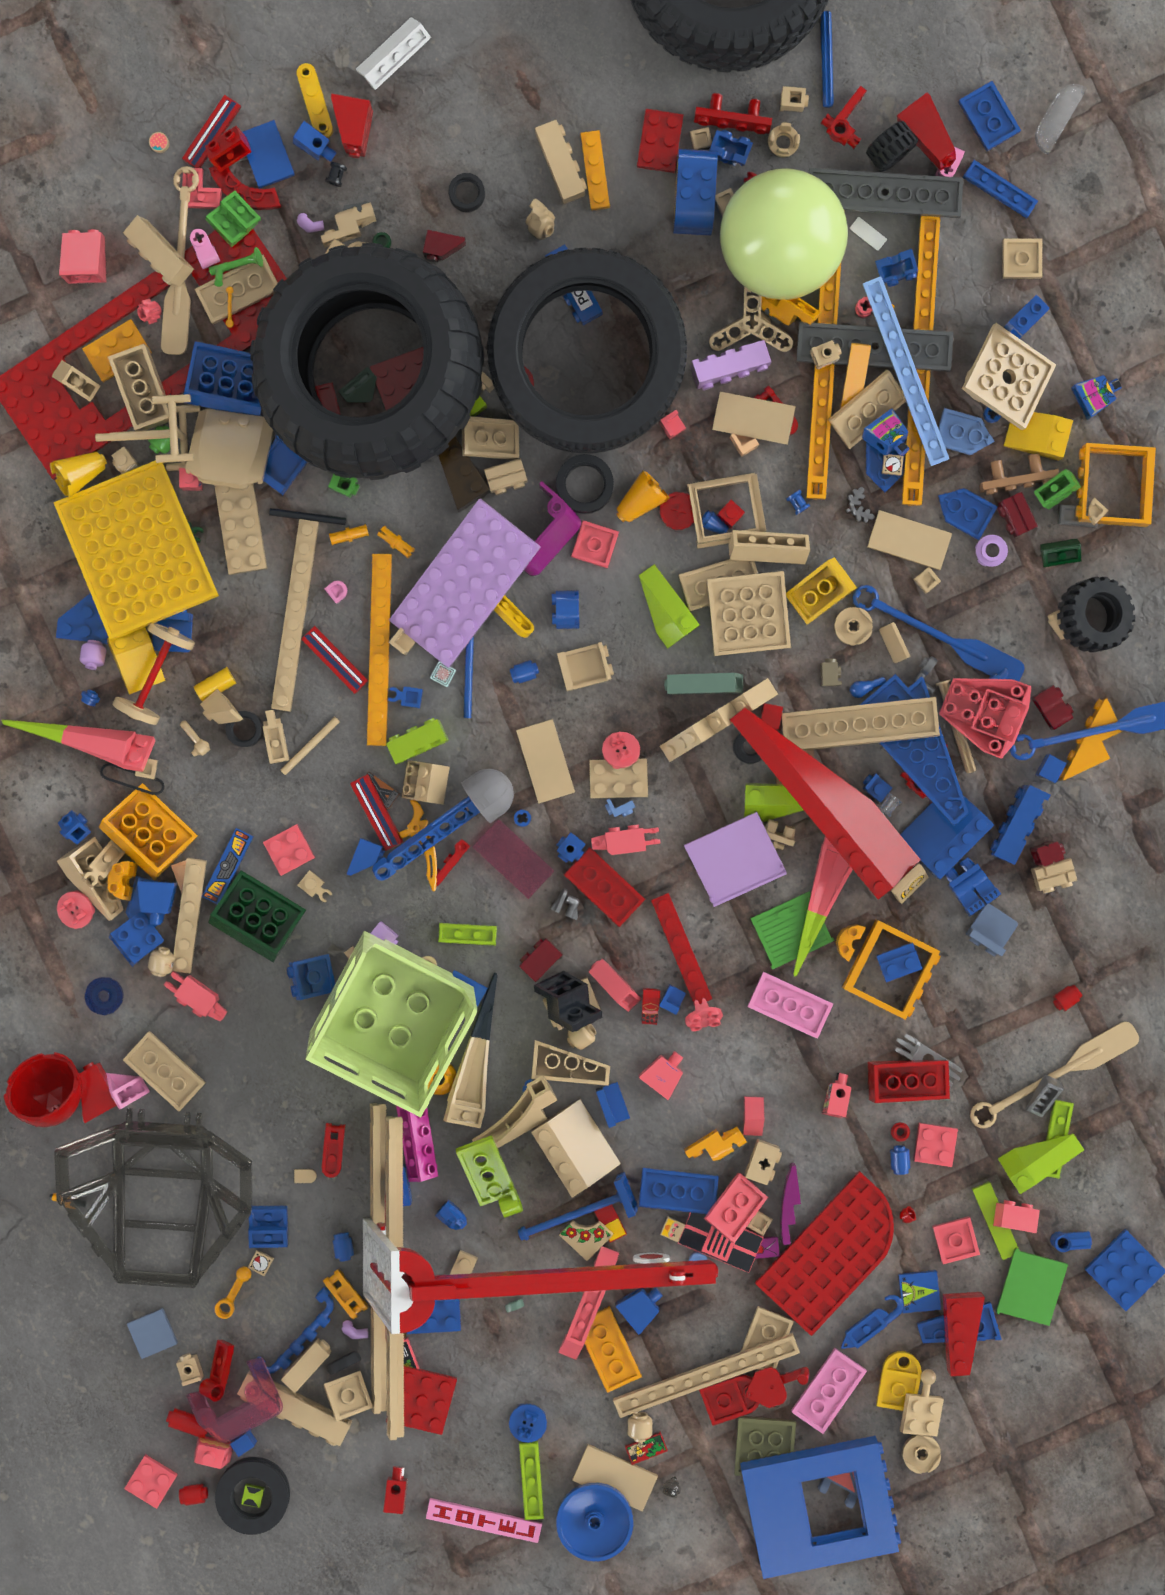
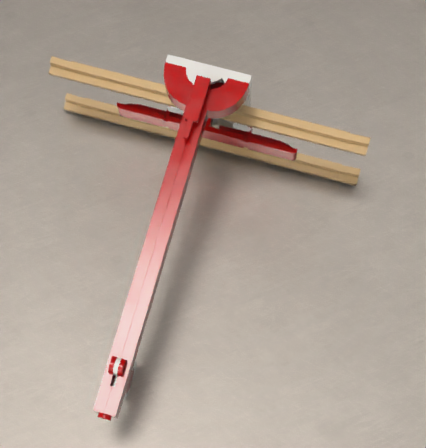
M370 1103V1218H363V1296L371 1305V1403L373 1406L371 1410L374 1414H381V1411H387V1436L389 1440H397V1437H404L403 1333L419 1328L429 1319L434 1310L435 1300L716 1284L718 1267L711 1260L669 1262L670 1256L662 1253H640L633 1256L634 1262L643 1264L434 1275L431 1265L421 1254L403 1247L402 1117L386 1116V1104Z

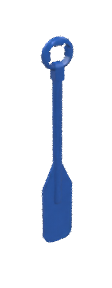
M862 585L853 593L852 599L856 608H862L865 611H871L876 608L951 645L967 665L989 676L997 675L1007 668L1009 672L1007 679L1020 681L1024 673V664L1020 660L980 640L952 638L880 601L878 592L872 586ZM861 589H866V592L874 593L875 599L872 600L871 607L865 608V605L862 603L858 604L856 598H859L861 594Z
M1165 702L1138 707L1116 723L1049 738L1033 740L1028 735L1019 734L1016 741L1019 742L1027 739L1029 741V749L1032 750L1031 753H1024L1019 756L1015 753L1017 751L1015 745L1009 751L1015 759L1027 760L1034 755L1037 748L1110 731L1121 730L1146 734L1164 730Z

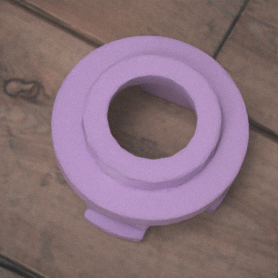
M987 535L980 539L975 546L977 561L985 567L998 566L1007 557V545L997 535ZM994 543L999 547V554L996 557H989L986 554L985 550L988 544Z

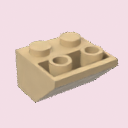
M408 760L402 798L444 805L450 767Z

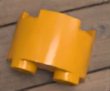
M130 861L114 864L108 875V891L117 898L131 901L133 888L129 885V880L132 877H136L138 865Z
M858 924L849 925L843 928L837 935V950L840 956L848 962L854 952L852 942L855 939L861 938L866 928Z

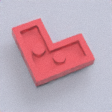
M193 168L199 175V183L196 189L190 193L188 208L216 209L220 206L222 199L221 188H203L204 170L202 168ZM193 172L190 174L183 173L182 186H192Z

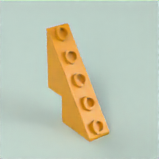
M1107 698L1096 701L1093 707L1095 712L1087 718L1084 726H1086V729L1118 722ZM1115 730L1076 739L1077 746L1075 750H1071L1068 754V763L1062 771L1059 780L1064 781L1110 759L1102 741L1122 731Z

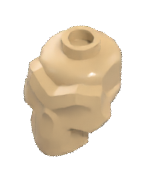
M534 199L530 204L532 211L526 219V224L533 236L543 240L553 234L555 216L542 202Z

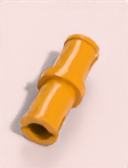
M366 524L350 529L346 527V530L329 533L332 545L346 541L353 542V539L369 536Z
M383 526L380 529L381 532L379 531L377 536L389 543L392 549H397L406 558H409L412 555L411 552L415 551L414 547H411L402 540L400 535L397 536L386 526Z

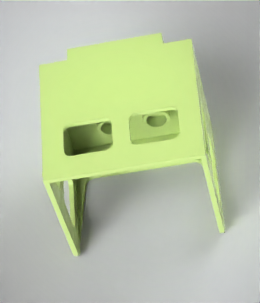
M364 931L310 1030L306 1060L421 1117L476 1016L477 1005L474 987L454 977L447 970L410 951ZM465 1017V1022L448 1052L449 1044ZM324 1056L356 1071L358 1076L327 1061ZM439 1065V1070L428 1089V1083ZM372 1080L402 1094L405 1097V1099H402L376 1086L372 1083Z

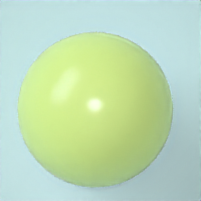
M796 169L770 170L744 183L735 192L726 206L720 228L722 253L734 277L744 287L757 295L778 300L799 298L823 286L838 269L845 254L848 238L846 215L836 194L819 178Z

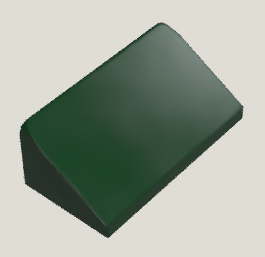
M1078 539L1040 544L1043 567L1082 561L1081 543Z

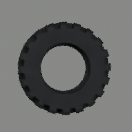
M1092 577L1070 586L1067 592L1062 595L1061 600L1063 601L1058 604L1060 613H1057V620L1060 619L1061 624L1059 628L1064 631V638L1066 640L1070 639V644L1073 647L1079 646L1078 649L1084 652H1101L1119 646L1122 641L1129 637L1128 633L1132 632L1134 628L1132 622H1135L1136 615H1133L1135 606L1131 604V595H1127L1125 592L1127 589L1123 585L1118 586V581L1110 580L1108 577ZM1090 598L1097 599L1106 610L1107 623L1102 632L1092 628L1087 621L1085 608Z

